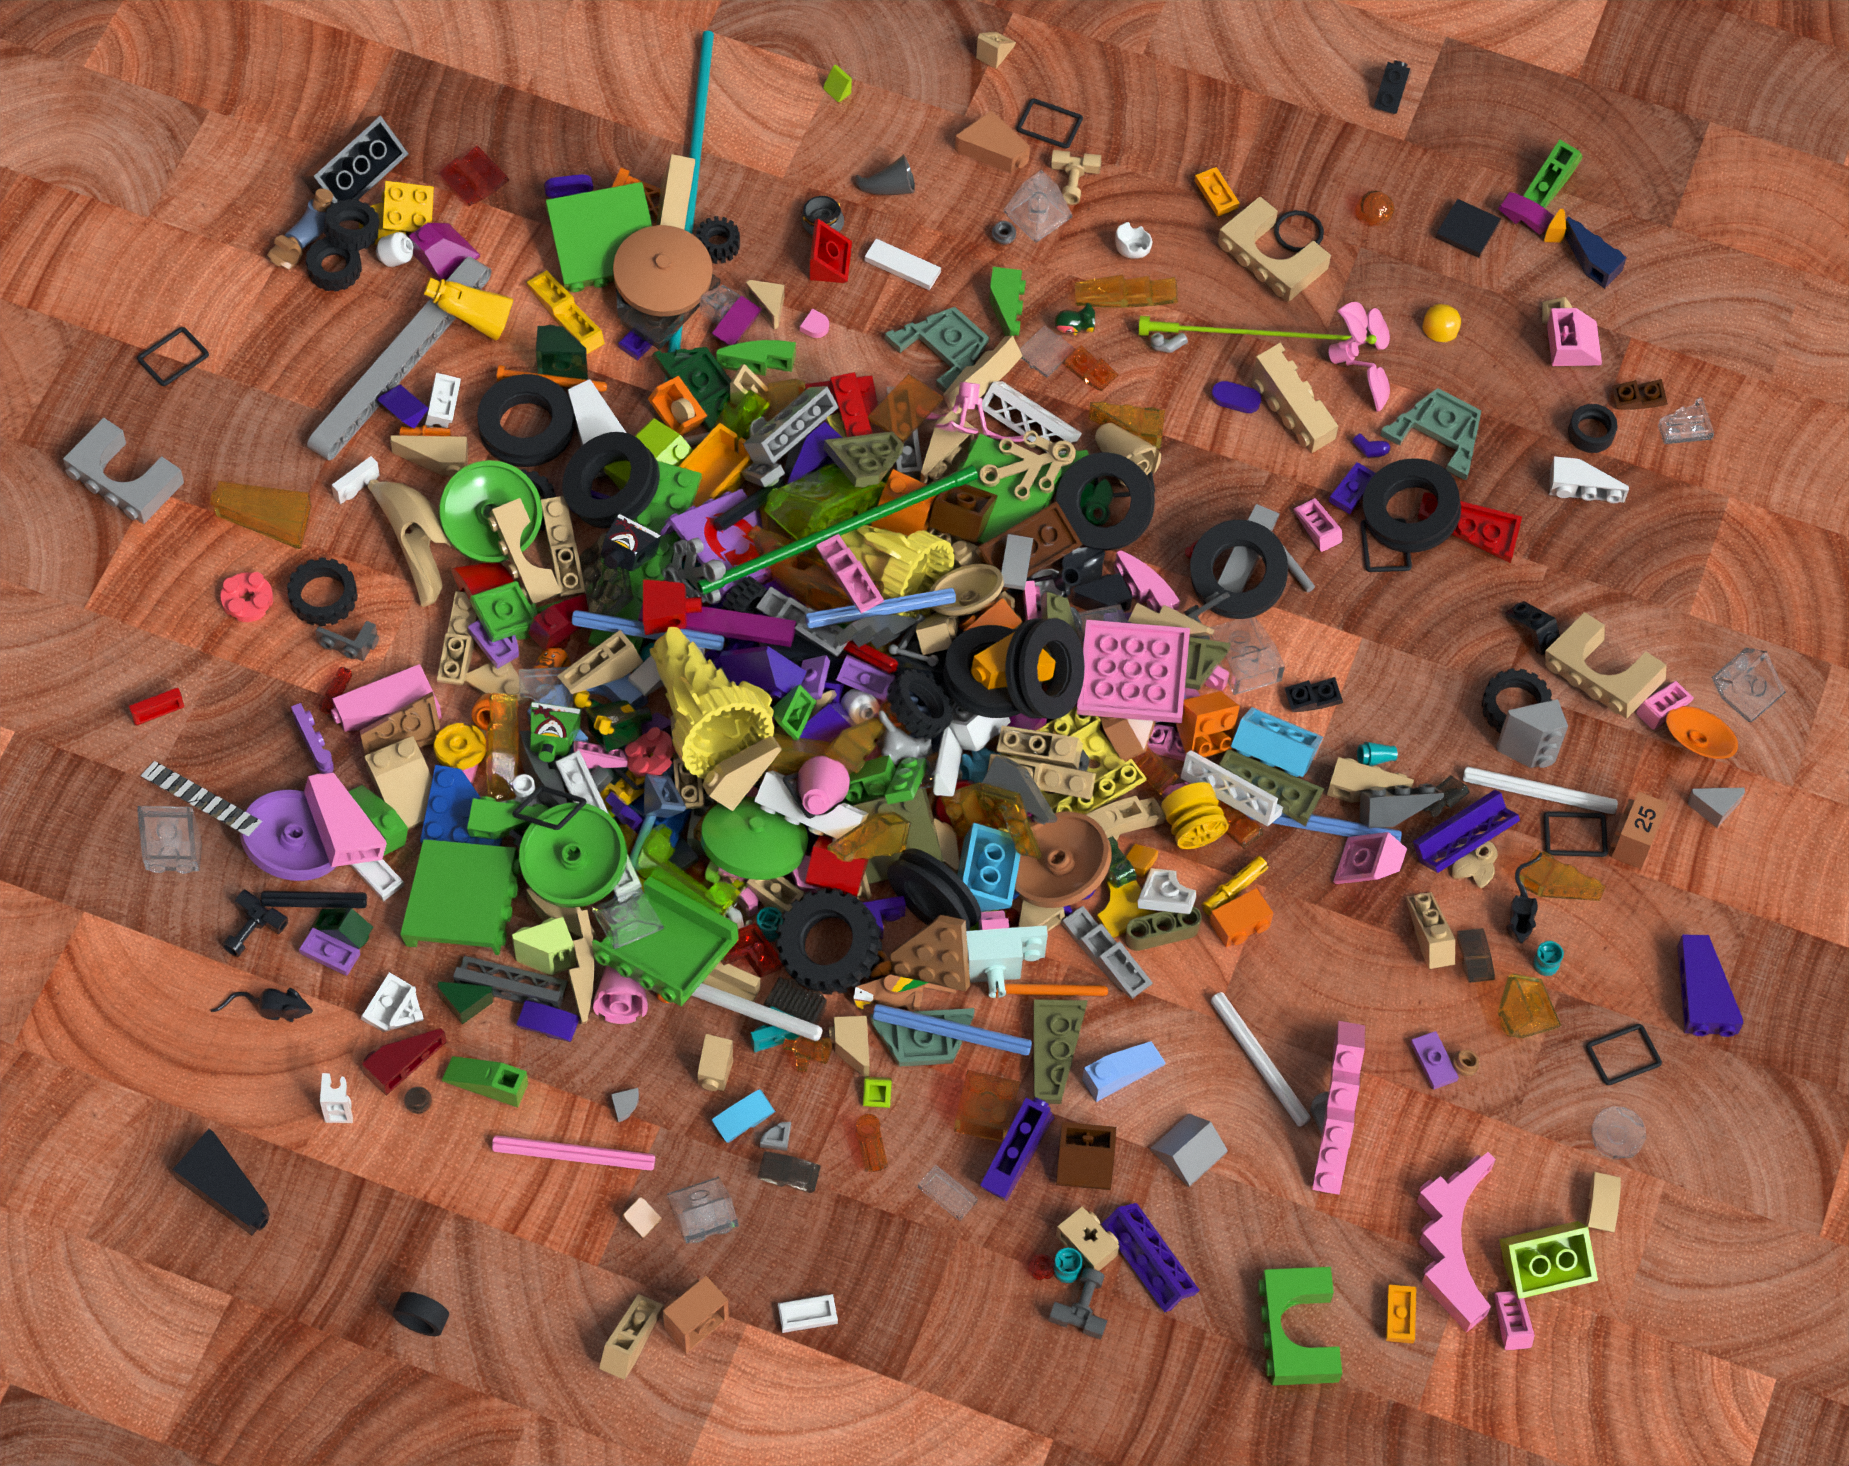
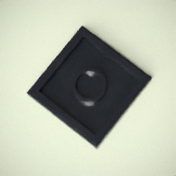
M1457 198L1439 228L1436 238L1479 258L1499 226L1501 218Z

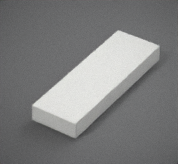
M878 239L874 241L865 255V262L927 290L931 289L941 273V267Z

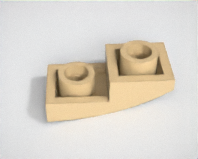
M1593 1172L1588 1199L1591 1200L1586 1220L1587 1227L1615 1232L1620 1200V1177Z

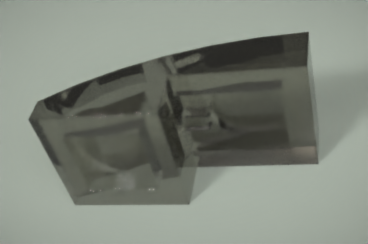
M1484 928L1457 931V941L1463 955L1462 965L1468 983L1495 980L1492 957Z
M764 1152L757 1178L780 1187L789 1185L812 1193L816 1188L821 1165L788 1155Z

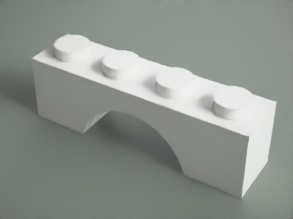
M773 770L766 772L754 801L761 804L760 808L771 814L779 812L785 815L784 819L796 825H799L801 822L809 826L808 830L814 834L823 836L825 833L833 837L832 841L841 846L847 847L848 844L857 843L869 813L847 803H842L829 813L816 815L808 819L783 782L784 775ZM789 780L797 793V781Z

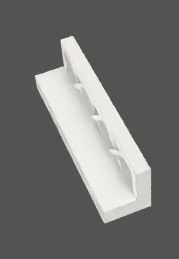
M1003 381L993 382L982 401V408L985 412L1020 435L1030 431L1029 423L1033 422L1041 424L1043 435L1040 437L1049 441L1050 436L1057 435L1064 439V441L1070 443L1077 442L1082 434ZM994 394L1001 398L1003 409L994 410L988 406ZM1018 409L1021 411L1023 422L1017 424L1012 422L1009 410ZM1029 436L1027 439L1034 442L1036 437ZM1060 451L1058 455H1064L1066 451Z
M1192 750L1186 754L1181 779L1190 784L1199 782L1210 783L1219 800L1267 827L1281 816L1283 807L1277 804L1278 798Z

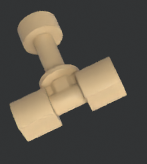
M1053 150L1052 169L1065 170L1066 174L1069 175L1068 186L1062 189V202L1069 205H1075L1080 202L1081 190L1077 187L1078 179L1084 175V172L1100 173L1101 155L1085 153L1084 158L1070 156L1068 151Z

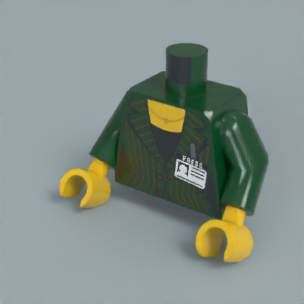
M587 690L574 693L572 696L577 707H586L589 732L606 752L636 741L643 735L641 725L652 721L649 707L635 710L627 700L603 705L594 699L588 700L590 693Z

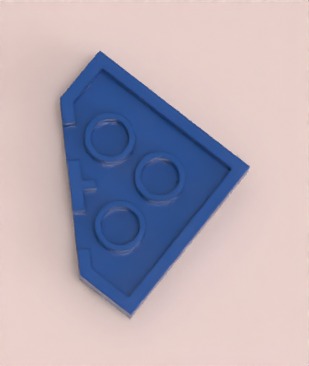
M435 765L420 843L423 844L425 839L501 846L503 838L492 840L469 836L467 827L473 798L480 799V795L462 769Z

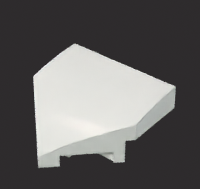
M389 972L363 1013L361 1020L383 1032L422 1021L424 1018L422 1011H420L415 987Z

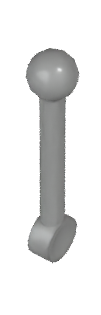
M895 644L890 645L888 648L890 654L898 653L923 660L930 666H935L939 662L938 657L935 655L930 657L900 649Z

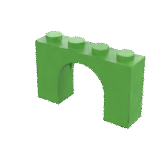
M1331 1267L1266 1269L1262 1279H1258V1295L1263 1296L1264 1306L1260 1307L1261 1322L1266 1323L1267 1332H1263L1264 1349H1269V1359H1266L1265 1364L1266 1375L1271 1376L1272 1385L1339 1383L1342 1376L1340 1347L1307 1348L1299 1346L1285 1335L1281 1326V1316L1292 1306L1298 1304L1331 1303L1334 1294Z

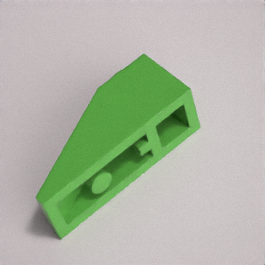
M1559 139L1525 192L1524 197L1546 208L1582 160L1581 152Z
M363 785L348 791L386 840L387 844L384 855L405 845L408 827L394 808Z

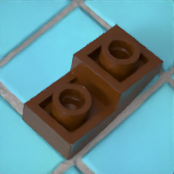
M1662 379L1639 385L1634 380L1612 386L1617 409L1634 410L1668 405Z

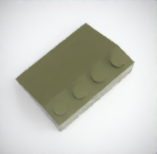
M926 788L918 789L914 799L887 804L885 797L853 805V807L869 813L858 841L855 843L856 845L872 849L865 871L868 884L887 880L888 868L895 861H898L899 856L909 848L922 850L944 863ZM824 833V836L833 838L832 836Z

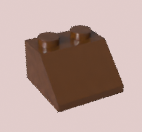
M967 484L940 493L934 501L929 527L935 528L941 533L955 535L964 541L976 543L985 531L998 495Z

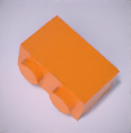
M1255 888L1211 911L1209 923L1227 948L1232 944L1239 945L1243 943L1249 935L1255 932L1259 934L1266 931L1271 925L1273 911L1258 889Z

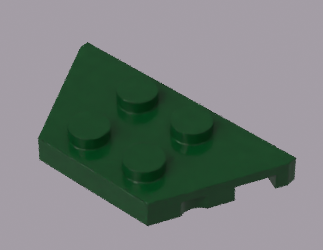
M707 347L694 348L693 350L676 349L675 352L661 353V351L654 352L652 358L666 377L671 380L679 376L707 415L701 424L707 432H710L730 398V382L732 380Z

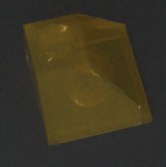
M1513 973L1508 976L1498 1009L1501 1028L1507 1036L1526 1038L1561 1026L1542 979Z

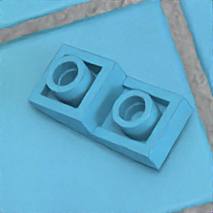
M759 1089L720 1113L712 1121L724 1140L729 1143L750 1127L757 1126L776 1111L762 1090Z

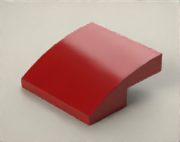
M482 563L455 567L451 570L459 591H465L469 600L473 595L514 582L509 572L501 563Z

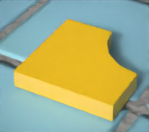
M1131 871L1107 882L1110 901L1107 907L1097 915V920L1115 938L1126 932L1127 925L1132 919L1155 914L1156 911L1138 908V899L1142 889Z

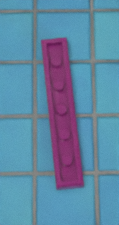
M642 603V607H641V610H640V613H639V617H638V621H642V622H643V603ZM702 606V613H687V627L684 629L723 635L728 638L791 647L797 624L795 620Z

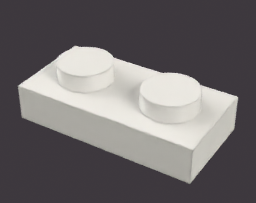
M370 456L333 483L334 499L339 504H342L346 500L354 498L358 491L369 484L370 480H376L380 476L377 461Z

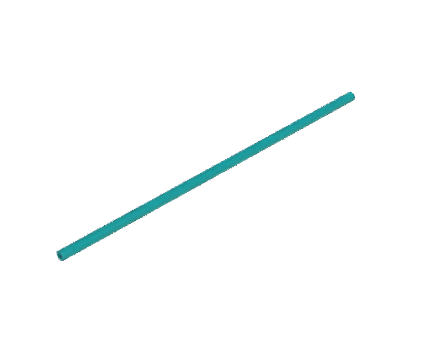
M704 31L702 33L689 158L695 159V166L684 230L693 234L714 41V33L712 31ZM684 313L671 316L668 352H675L676 349L681 347ZM665 375L664 383L667 382V381H669V379L666 377V375Z

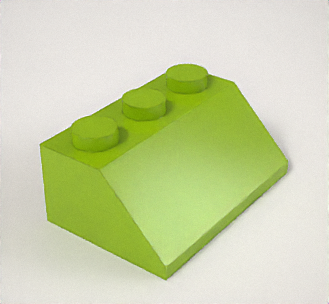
M655 418L651 419L635 435L652 452L656 460L663 463L679 466L693 452V449L679 433ZM615 461L606 465L603 470L616 486L622 490L630 478L631 465L628 461Z
M1579 1221L1499 1239L1504 1267L1518 1299L1598 1281L1589 1229Z

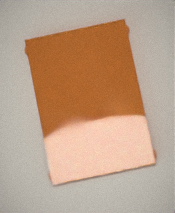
M908 373L875 410L869 414L868 419L886 432L893 431L904 443L932 411L942 403L944 397Z

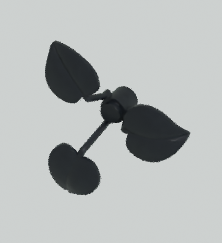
M1077 548L1063 557L1061 562L1063 570L1059 573H1052L1051 575L1037 578L1028 577L1026 581H1034L1036 583L1053 579L1055 587L1063 592L1062 597L1067 598L1070 594V589L1083 582L1090 583L1101 578L1105 551L1095 548ZM1009 588L1006 590V592L1011 594L1023 593L1021 589ZM1070 607L1079 638L1082 629L1081 616L1076 608Z

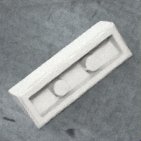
M949 727L944 729L942 733L934 773V795L954 796L962 747Z

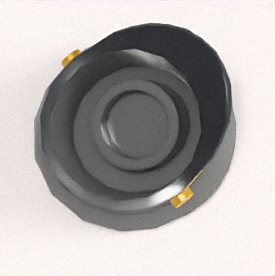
M817 196L808 200L804 205L801 221L804 229L809 234L813 235L816 219H820L838 232L843 228L844 215L839 202H836L833 198Z

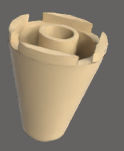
M1113 423L1103 424L1097 429L1095 440L1102 452L1115 453L1130 459L1146 475L1151 471L1153 473L1157 471L1161 462V453L1154 445ZM1118 479L1119 482L1126 487V485L1123 483V481H1121L1120 479Z

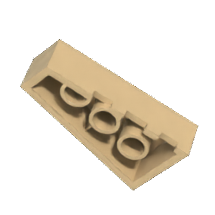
M1278 343L1256 357L1252 387L1264 397L1269 408L1273 412H1277L1282 418L1285 427L1291 429L1296 434L1299 443L1313 453L1336 439L1338 425L1321 400H1314L1312 387L1308 381H1301L1296 372L1298 367L1293 360L1287 361L1282 353L1285 351V348L1281 343Z

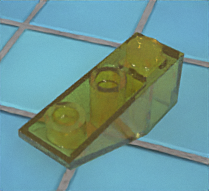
M1090 402L1088 418L1099 425L1113 423L1154 445L1156 448H1161L1165 410H1159L1154 407H1133L1128 404L1115 405L1106 402Z
M879 716L847 728L829 744L822 756L842 763L849 775L852 772L857 774L866 762L863 760V757L865 755L868 756L876 746L875 738L878 739L884 733L886 727L880 721Z
M896 812L874 814L829 844L827 849L837 855L839 860L851 862L853 859L858 858L872 859L873 856H892L894 853H902L906 849L911 822Z
M1537 849L1534 850L1528 862L1535 859L1539 853H1542L1541 858L1534 864L1525 867L1520 874V880L1526 890L1539 897L1600 901L1606 888L1596 878L1587 877L1578 872L1575 867L1563 864L1554 859L1551 854Z

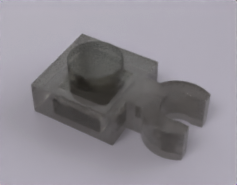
M1450 775L1436 787L1444 793V797L1423 810L1425 812L1429 810L1432 817L1438 816L1445 805L1451 808L1470 793L1467 785Z

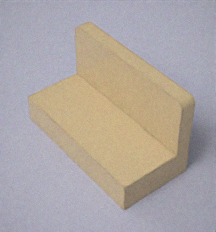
M720 961L703 981V984L754 1002L760 991L759 977L723 961Z

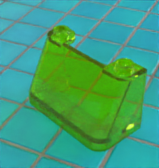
M827 464L820 470L779 489H773L767 497L768 502L764 511L796 540H799L829 527L832 521L853 511H857L860 514L877 507L886 483L881 480L879 484L855 487L836 464Z
M663 823L653 828L645 839L635 861L638 873L646 879L651 876L716 913L727 917L748 888V885L737 878L733 883L719 881L708 890L669 861L676 851L670 842L673 830Z

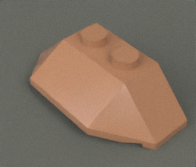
M1100 716L1103 729L1120 759L1127 761L1147 751V743L1152 735L1156 721Z

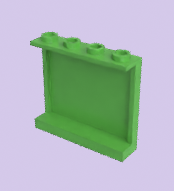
M643 182L546 200L545 207L550 220L563 279V287L566 290H570V292H579L584 290V287L592 285L595 288L607 286L608 282H613L614 258L620 245L634 232L652 226Z
M981 433L977 440L973 439L967 452L969 456L966 462L962 461L958 470L973 465L978 473V479L967 483V485L998 495L985 531L977 542L984 544L1048 507L1063 477L1062 469H1060L1054 480V490L1051 493H1043L1039 488V480L1046 476L1051 464L1043 465L1030 488L1029 499L1019 501L1015 497V488L1021 484L1027 471L1000 479L996 486L987 487L981 482L980 470L985 465L991 464L1001 468L1023 461V459L1012 454H1002L999 448L1000 442ZM1004 444L1002 447L1004 450L1011 449V447L1006 444ZM989 474L986 477L988 481L995 479L993 474ZM1048 481L1042 484L1044 488L1051 486V483ZM1021 489L1018 491V495L1024 496L1027 494V491L1025 489Z
M424 839L400 934L405 945L417 947L418 941L491 947L495 955H499L501 946H504L506 943V924L512 918L511 902L512 898L516 897L518 891L517 876L522 873L517 849L513 847Z
M649 876L643 883L644 894L607 937L601 943L595 939L592 941L594 958L601 965H608L617 970L621 976L635 980L644 989L653 990L660 994L667 1002H674L682 1007L739 940L737 923Z

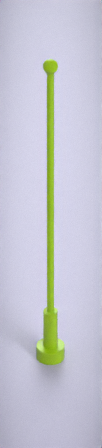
M1140 316L1139 321L1140 336H1149V331L1179 333V330L1332 340H1347L1352 337L1348 335L1180 326L1179 323L1150 321V316ZM1371 334L1366 337L1365 342L1374 344L1377 338Z

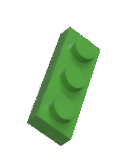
M909 757L899 763L885 793L887 804L914 799L928 768L925 758L916 759L915 757Z

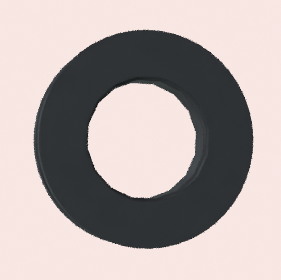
M521 374L507 377L494 384L484 394L478 407L477 419L482 444L497 460L512 466L534 467L550 462L567 448L573 436L574 418L570 398L557 383L542 376ZM530 403L541 406L552 417L550 425L543 433L527 438L510 435L500 424L501 418L507 410L518 404Z
M625 432L601 434L582 445L570 459L562 482L565 501L585 523L593 527L610 528L618 514L634 520L649 506L657 492L660 480L659 465L652 452L637 437ZM615 461L630 462V478L622 490L607 499L596 500L592 498V483L598 472L606 465Z
M1109 452L1090 454L1072 464L1063 475L1056 495V501L1081 543L1087 547L1104 551L1120 549L1136 541L1149 526L1155 507L1153 487L1145 472L1130 459ZM1102 476L1116 477L1123 481L1129 490L1131 498L1130 508L1125 518L1116 525L1109 527H1099L1089 523L1083 515L1080 506L1081 494L1086 485L1095 478Z
M1403 459L1386 465L1370 479L1363 495V509L1370 533L1382 545L1399 552H1422L1438 546L1454 532L1461 515L1459 490L1454 478L1439 464L1425 459ZM1418 487L1428 490L1435 495L1438 501L1435 511L1427 519L1418 523L1406 524L1396 521L1389 516L1386 509L1389 500L1397 492L1406 488Z
M1249 520L1225 521L1210 528L1195 545L1190 562L1191 582L1197 597L1203 605L1207 604L1205 599L1212 594L1219 592L1222 595L1228 592L1230 597L1209 609L1212 612L1231 619L1252 618L1269 610L1281 597L1287 582V555L1278 537L1265 526ZM1244 546L1253 549L1261 556L1265 564V574L1262 581L1254 589L1247 592L1234 593L1225 590L1217 583L1213 575V565L1216 558L1228 548Z
M1034 618L1025 621L1015 631L1006 655V683L1014 705L1023 715L1037 719L1061 718L1072 710L1082 690L1085 670L1083 650L1076 632L1067 622L1061 619ZM1045 645L1048 647L1051 657L1056 661L1053 677L1046 692L1041 688L1037 670L1039 655Z
M998 625L978 626L961 633L949 646L943 672L944 684L952 699L965 710L987 718H1007L1021 713L1014 705L1007 687L987 689L981 682L975 680L968 669L975 655L1016 630Z
M909 848L899 856L898 861H895L888 868V880L896 895L904 896L906 907L927 926L938 916L944 915L966 920V931H969L970 927L980 920L981 909L971 890L948 866L922 850Z

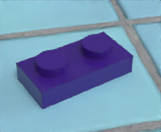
M1356 462L1331 494L1329 502L1351 514L1363 498L1370 479L1376 473Z

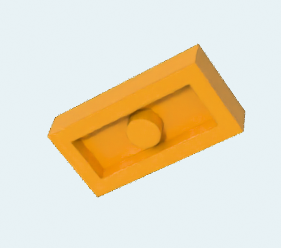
M1217 167L1195 175V183L1217 217L1239 208V201Z
M1388 1285L1386 1341L1414 1344L1416 1287Z

